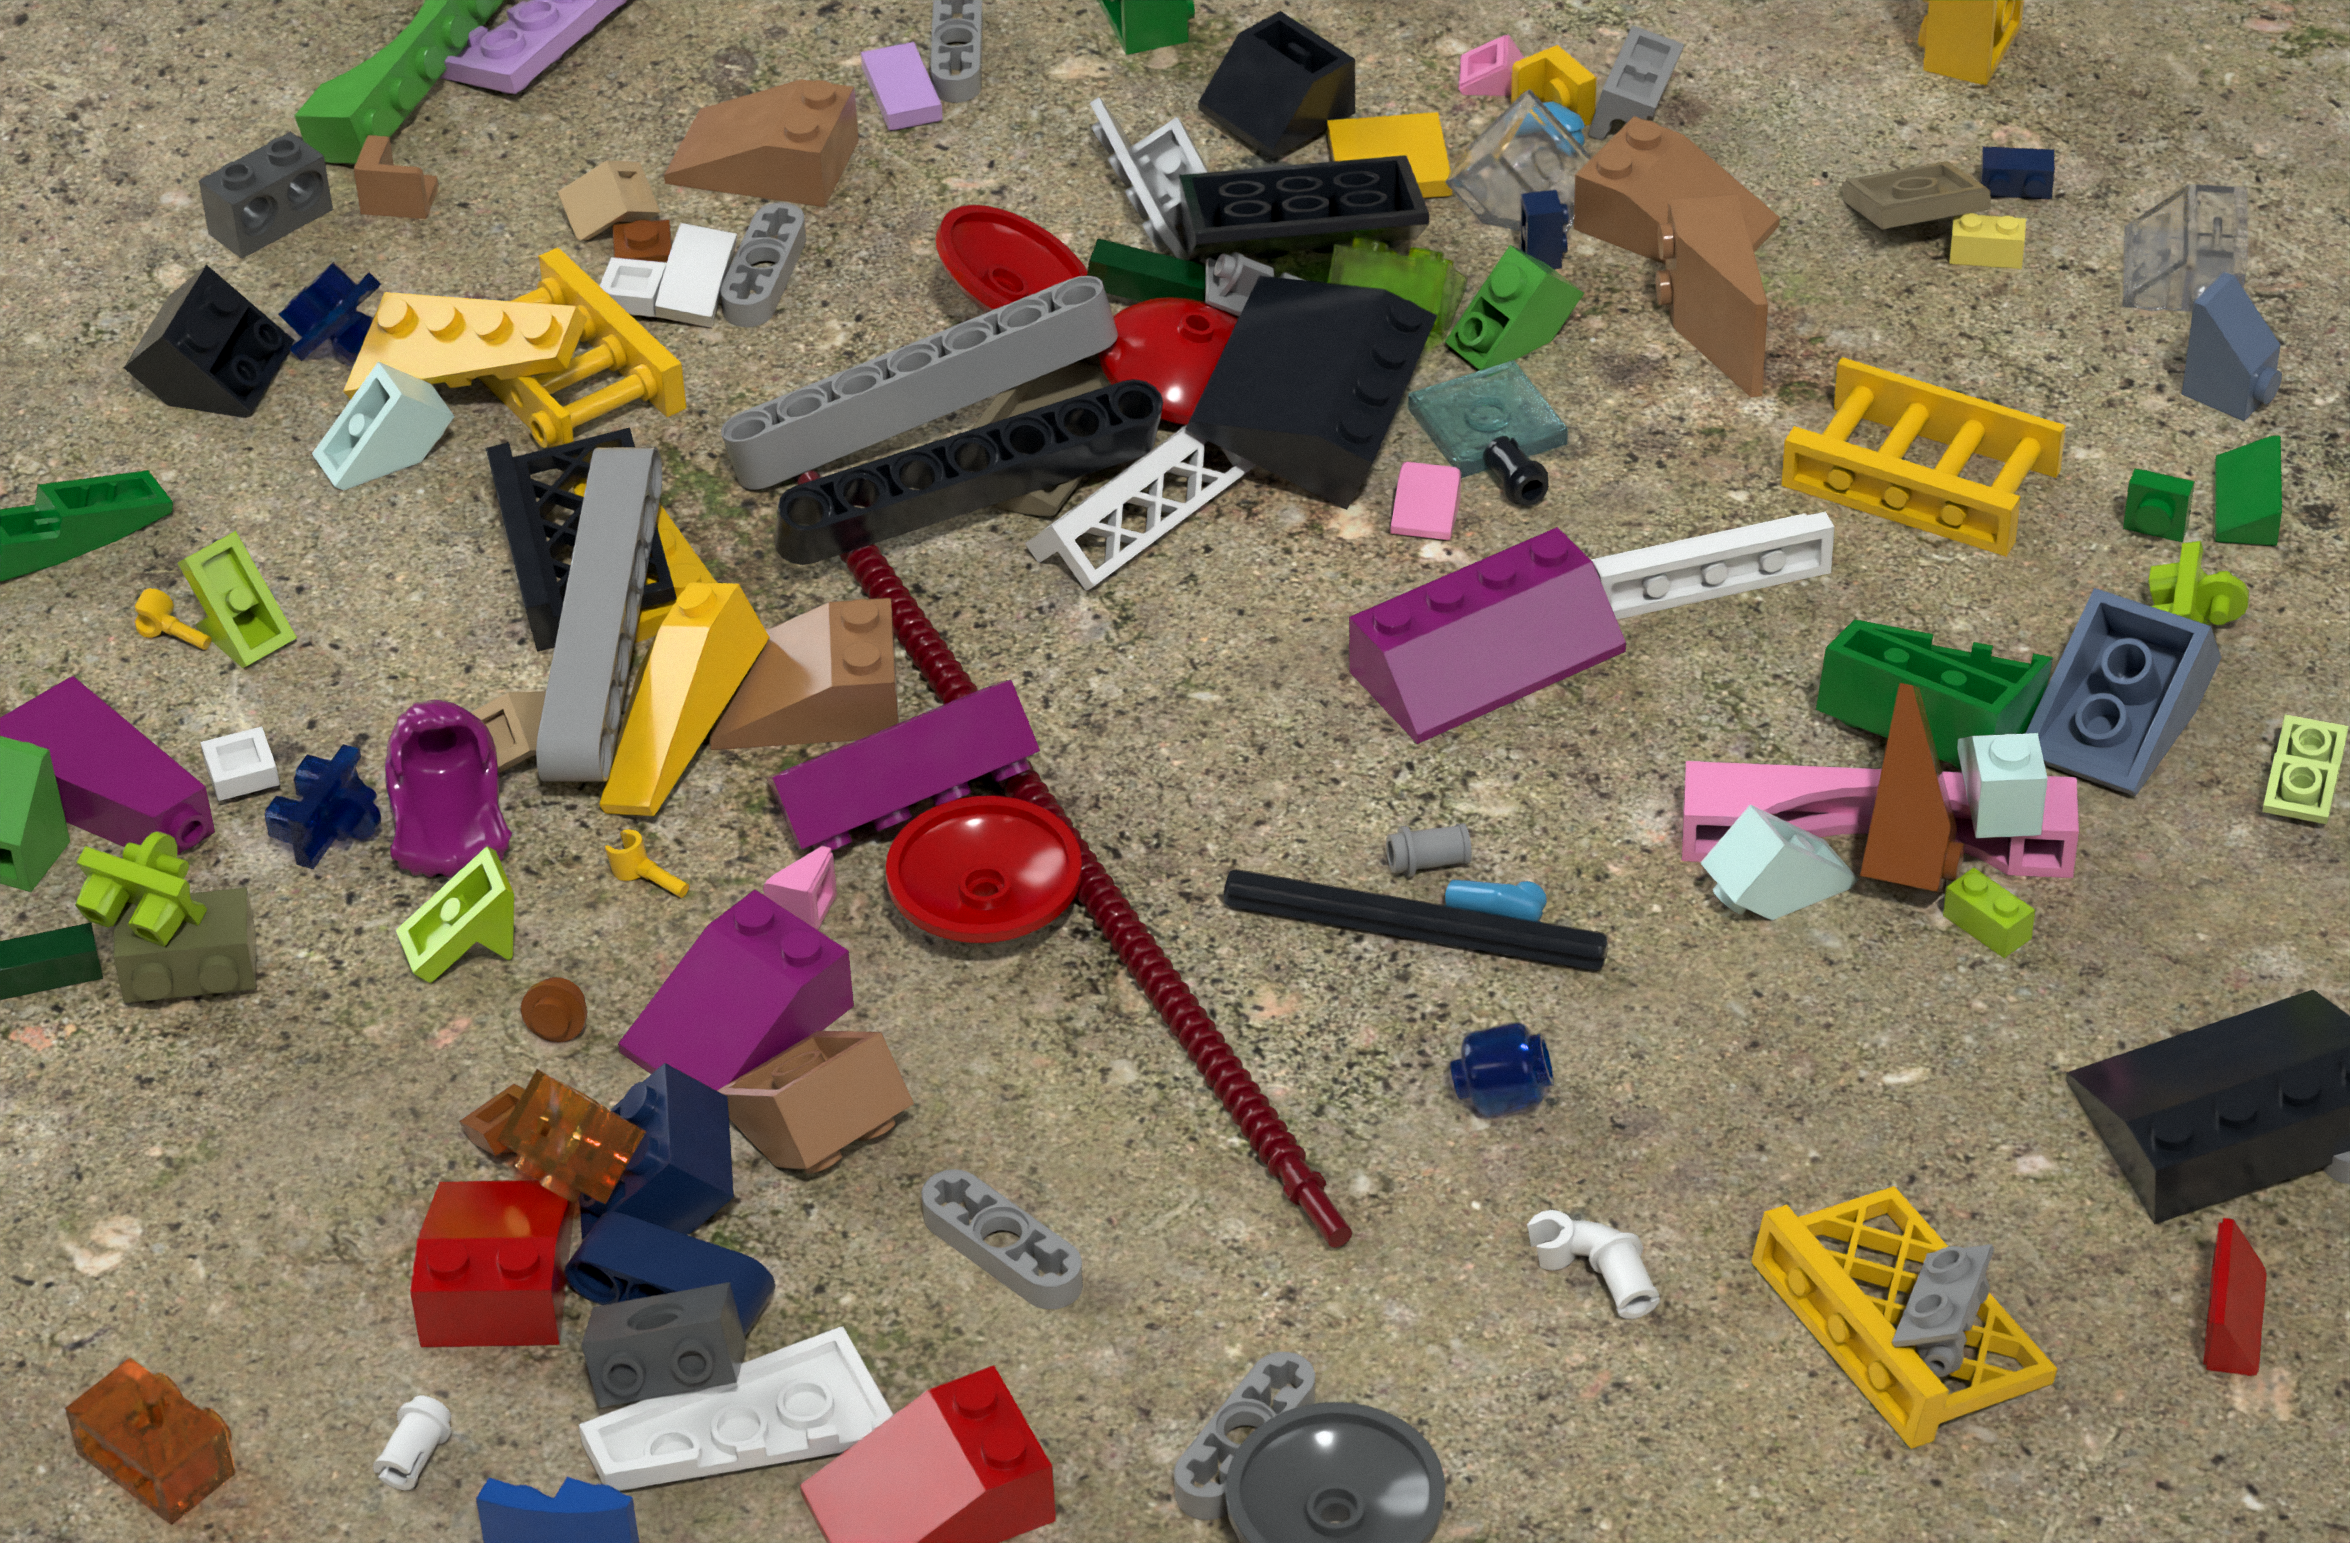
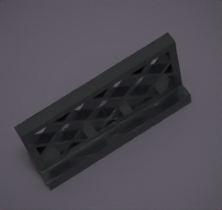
M630 427L516 457L512 455L509 442L486 448L537 652L555 647L571 565L555 560V558L566 545L575 546L584 497L573 494L569 490L580 478L588 479L591 458L595 448L635 447ZM552 469L564 472L552 486L531 479L532 474ZM556 505L574 511L563 525L545 520V517ZM655 524L650 552L652 557H649L647 573L658 577L659 582L644 585L640 609L677 600L657 524Z

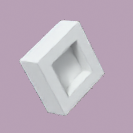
M611 257L600 287L631 316L655 317V304L667 263Z
M262 726L200 742L204 762L218 801L280 785L277 767Z

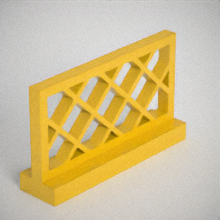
M1895 1186L1799 1217L1788 1205L1765 1211L1751 1263L1910 1449L1933 1442L1939 1423L2054 1383L2058 1368L1990 1292L1987 1299L1980 1304L1977 1312L1978 1317L1985 1323L1984 1328L1972 1325L1971 1330L1963 1331L1967 1338L1965 1344L1979 1348L1976 1361L1964 1358L1960 1368L1948 1374L1971 1381L1970 1387L1948 1394L1949 1390L1921 1359L1915 1345L1894 1348L1892 1341L1897 1330L1892 1324L1899 1325L1906 1308L1904 1305L1895 1303L1897 1291L1911 1294L1919 1276L1918 1274L1903 1271L1905 1259L1924 1263L1927 1253L1937 1252L1949 1247ZM1888 1214L1904 1233L1903 1236L1865 1226L1863 1222ZM1824 1235L1849 1242L1847 1255L1825 1249L1816 1236ZM1857 1245L1898 1256L1895 1268L1854 1257ZM1852 1278L1890 1288L1887 1300L1865 1295ZM1987 1351L2016 1358L2024 1368L2014 1372L1985 1364Z

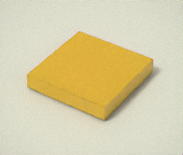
M1438 112L1327 120V137L1332 162L1407 155L1423 198L1452 196V175Z

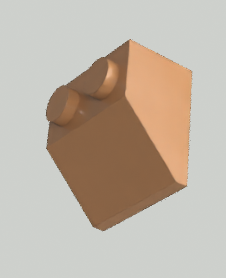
M816 1031L717 1090L728 1097L729 1119L775 1167L804 1169L807 1174L824 1170L838 1162L843 1156L840 1149L854 1140L866 1141L886 1133L896 1124L893 1117L914 1104L881 1032Z

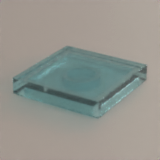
M1514 360L1408 393V410L1449 464L1460 469L1461 478L1489 470L1483 461L1485 448L1491 441L1501 436H1508L1510 440L1514 438L1528 457L1568 444L1567 426Z

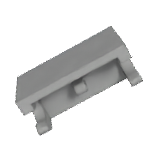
M1632 25L1602 89L1588 136L1603 141L1614 119L1628 122L1634 116L1647 120L1648 115L1653 117L1680 58L1684 44Z

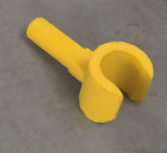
M154 588L145 589L141 593L134 606L135 610L139 613L135 619V627L140 635L153 638L163 631L202 650L208 649L212 640L210 636L171 616L174 604L166 593Z
M626 829L620 832L624 849L618 850L609 845L605 846L612 873L618 880L631 881L643 877L646 880L655 882L680 898L687 894L689 884L648 859L642 836L636 830Z

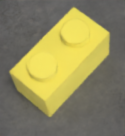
M1974 213L1953 216L1949 264L2022 269L2026 218L1985 216Z

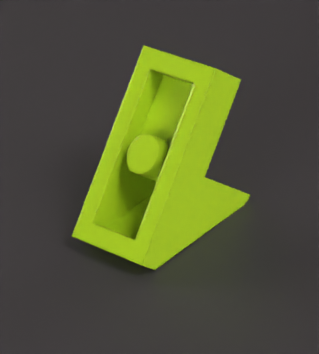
M236 531L177 563L208 616L195 624L198 630L210 636L211 641L240 667L245 668L297 638Z
M485 847L396 929L413 974L432 983L449 966L460 959L476 942L507 960L513 958L514 892L497 852L492 848Z

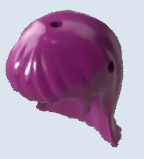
M431 699L413 703L412 706L398 716L397 723L394 725L387 744L385 782L391 812L396 823L394 840L390 846L391 858L398 861L400 869L409 870L413 876L424 874L428 878H432L437 874L452 878L487 846L497 852L501 861L504 857V852L509 848L512 832L508 829L498 806L499 774L497 752L489 729L480 718L452 702Z

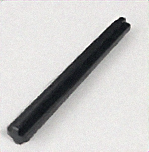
M1234 869L1229 872L1224 886V903L1230 908L1591 971L1602 970L1608 952V937L1603 932Z

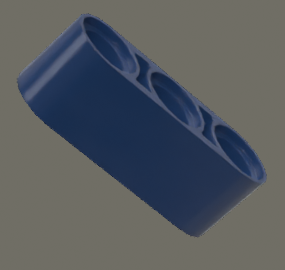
M607 1212L599 1217L565 1266L567 1281L573 1289L584 1298L599 1305L730 1282L744 1337L774 1294L776 1287L774 1278L769 1270L750 1256L618 1212Z

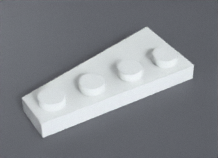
M841 1326L742 1363L737 1383L645 1399L579 1424L581 1442L602 1483L621 1491L845 1452L892 1417L893 1413L847 1332Z

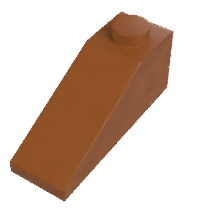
M1899 683L1860 876L1944 892L1947 880L1955 881L1959 878L1965 844L1955 842L1957 825L1920 688Z

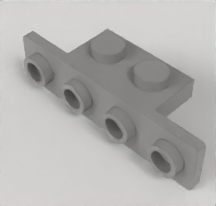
M1100 97L1094 99L1090 104L1099 121L1091 127L1105 150L1109 154L1114 151L1116 152L1108 160L1126 187L1132 183L1133 186L1125 191L1130 202L1142 219L1150 217L1148 221L1142 224L1146 233L1161 253L1170 248L1177 258L1188 261L1185 245L1175 227L1182 222L1179 175L1210 172L1190 134L1179 118L1176 117L1132 146L1124 129Z

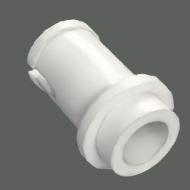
M416 1396L412 1402L404 1403L397 1412L399 1424L381 1456L373 1464L374 1472L380 1473L378 1478L395 1489L411 1490L416 1485L418 1476L435 1446L444 1443L451 1434V1427L449 1425L451 1414L441 1402L428 1396Z

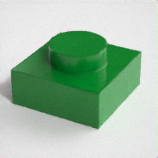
M2134 468L2128 484L2123 529L2183 543L2189 528L2195 481Z

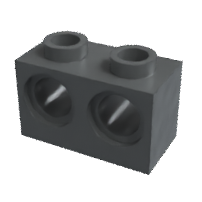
M292 132L271 140L268 144L236 161L225 164L221 169L198 180L208 234L241 259L333 210L324 155Z

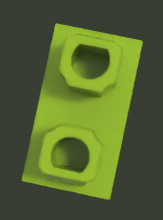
M2201 541L2182 543L2180 562L2150 567L2149 588L2154 602V606L2151 607L2209 626L2211 622L2215 625H2223L2237 620L2245 614L2248 608L2249 590L2243 581L2228 571H2219L2212 575L2204 573L2201 568L2203 555Z
M158 831L146 837L141 845L129 842L123 850V858L85 846L76 862L87 876V879L82 886L75 906L90 922L108 928L113 927L126 902L138 905L128 923L132 931L145 941L165 947L182 921L199 926L207 911L204 904L191 900L190 885L183 879L187 875L189 863L186 860L177 858V843L171 835Z

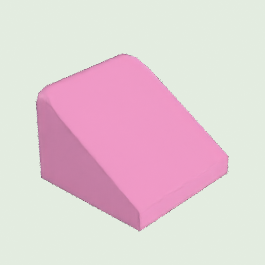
M1508 34L1461 55L1459 90L1463 95L1511 96L1512 65L1525 57Z
M1403 462L1399 472L1391 521V533L1451 540L1461 502L1460 469L1442 465Z
M824 846L819 847L777 872L763 886L766 897L816 930H819L837 896L833 853H831V848Z

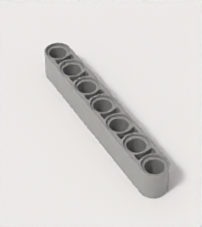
M1079 276L1066 280L731 417L724 423L721 435L739 484L751 490L775 485L1109 348L1116 341L1118 331L1103 282L1093 276Z
M657 447L595 448L593 451L537 737V768L539 777L543 782H604L609 779L661 497L662 462Z

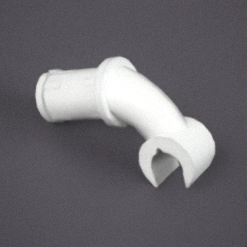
M1556 1210L1542 1211L1534 1215L1527 1224L1531 1247L1537 1245L1540 1268L1552 1271L1559 1270L1570 1265L1576 1255L1588 1256L1593 1270L1603 1274L1615 1300L1618 1314L1625 1319L1642 1317L1654 1310L1659 1304V1293L1656 1287L1653 1286L1640 1257L1643 1245L1637 1235L1621 1233L1601 1223L1572 1221L1568 1215Z

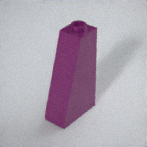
M74 676L67 678L0 717V736L21 742H29L49 749L67 823L123 847L129 842L141 845L151 833L159 831L175 838L177 855L215 833L206 786Z

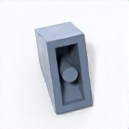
M2223 272L2194 301L2182 395L2245 421L2262 403H2270L2280 387L2282 372L2277 370L2281 344L2234 275Z

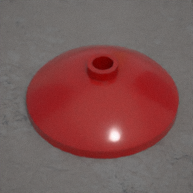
M985 205L959 206L944 216L936 231V247L946 273L962 293L985 313L1066 280L1087 276V269L1080 259L1057 237L1034 222L1000 208Z
M1175 297L1146 300L1121 310L1113 317L1118 331L1116 341L1109 348L1099 352L1100 364L1105 376L1111 385L1133 379L1150 383L1161 393L1163 399L1160 418L1187 425L1238 318L1205 302Z
M1003 796L966 797L940 804L923 812L910 821L895 837L886 859L888 892L894 905L906 919L930 934L952 941L972 944H988L1013 940L1049 924L1072 902L1079 889L1082 877L1081 851L1076 837L1070 828L1060 818L1045 808L1024 800Z

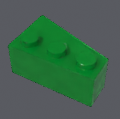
M1854 619L1825 648L1816 705L1817 711L1835 717L1850 727L1862 728L1888 738L1899 683L1918 687L1921 691L1938 758L1951 763L1961 771L1957 749L1958 739L1970 736L2026 733L2048 686L2053 657L2033 653L2031 663L1992 656L1993 645L1973 642L1971 652L1932 645L1934 634Z

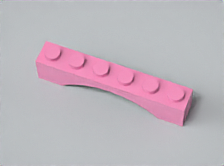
M1686 761L1682 861L1701 862L1749 805L1755 806L1820 838L1839 834H1868L1882 769ZM1942 772L1957 825L1955 842L1965 844L1964 853L1983 860L2006 875L2073 878L2079 834L2076 777L2047 776L2041 835L1976 838L1962 772Z

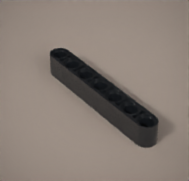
M1136 379L1125 380L796 485L786 490L779 500L774 535L776 551L783 559L790 563L799 565L813 564L1142 457L1149 453L1155 444L1163 407L1161 393L1155 386L1146 381Z

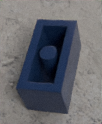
M1983 146L1980 183L1990 190V197L2052 199L2055 173L2054 149Z
M1557 190L1521 193L1520 250L1548 264L1553 269H1561L1562 254L1568 252L1567 236L1563 232V225H1568L1569 223L1566 203L1561 204Z

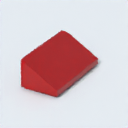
M2223 1218L2222 1223H2218L2211 1270L2203 1365H2206V1370L2255 1376L2259 1372L2267 1274L2262 1261L2234 1219Z

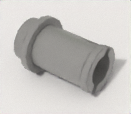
M1465 823L1456 824L1451 827L1410 831L1408 826H1400L1397 833L1388 834L1386 838L1387 858L1392 873L1403 872L1407 878L1414 877L1416 870L1457 863L1469 864L1471 862V841Z

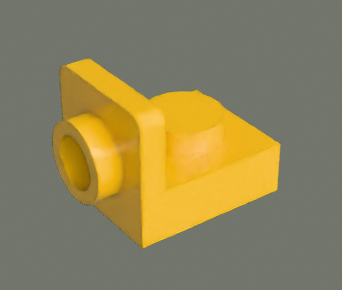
M1555 45L1516 61L1512 65L1511 105L1516 108L1545 102H1556L1580 115L1586 127L1592 124L1596 111L1597 77L1559 45Z

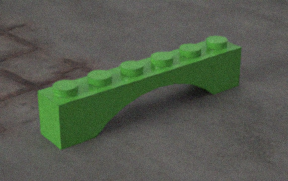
M425 0L413 21L390 44L353 69L321 84L299 109L294 117L304 142L324 155L325 163L356 164L367 136L391 137L446 71L445 59L449 55L457 57L467 45L469 32L479 26H483L504 0Z

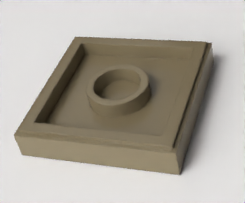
M1948 161L1846 179V182H1842L1844 202L1881 229L1991 209L1990 190Z

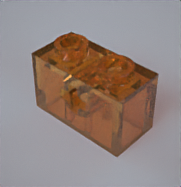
M536 1069L497 1141L518 1154L512 1166L540 1181V1184L573 1203L577 1202L583 1192L606 1204L646 1131L588 1095Z
M130 1357L65 1408L76 1453L171 1526L236 1474L229 1442L232 1440V1434L223 1418L209 1407H204L201 1410L183 1397L177 1385L162 1372H156L153 1375Z

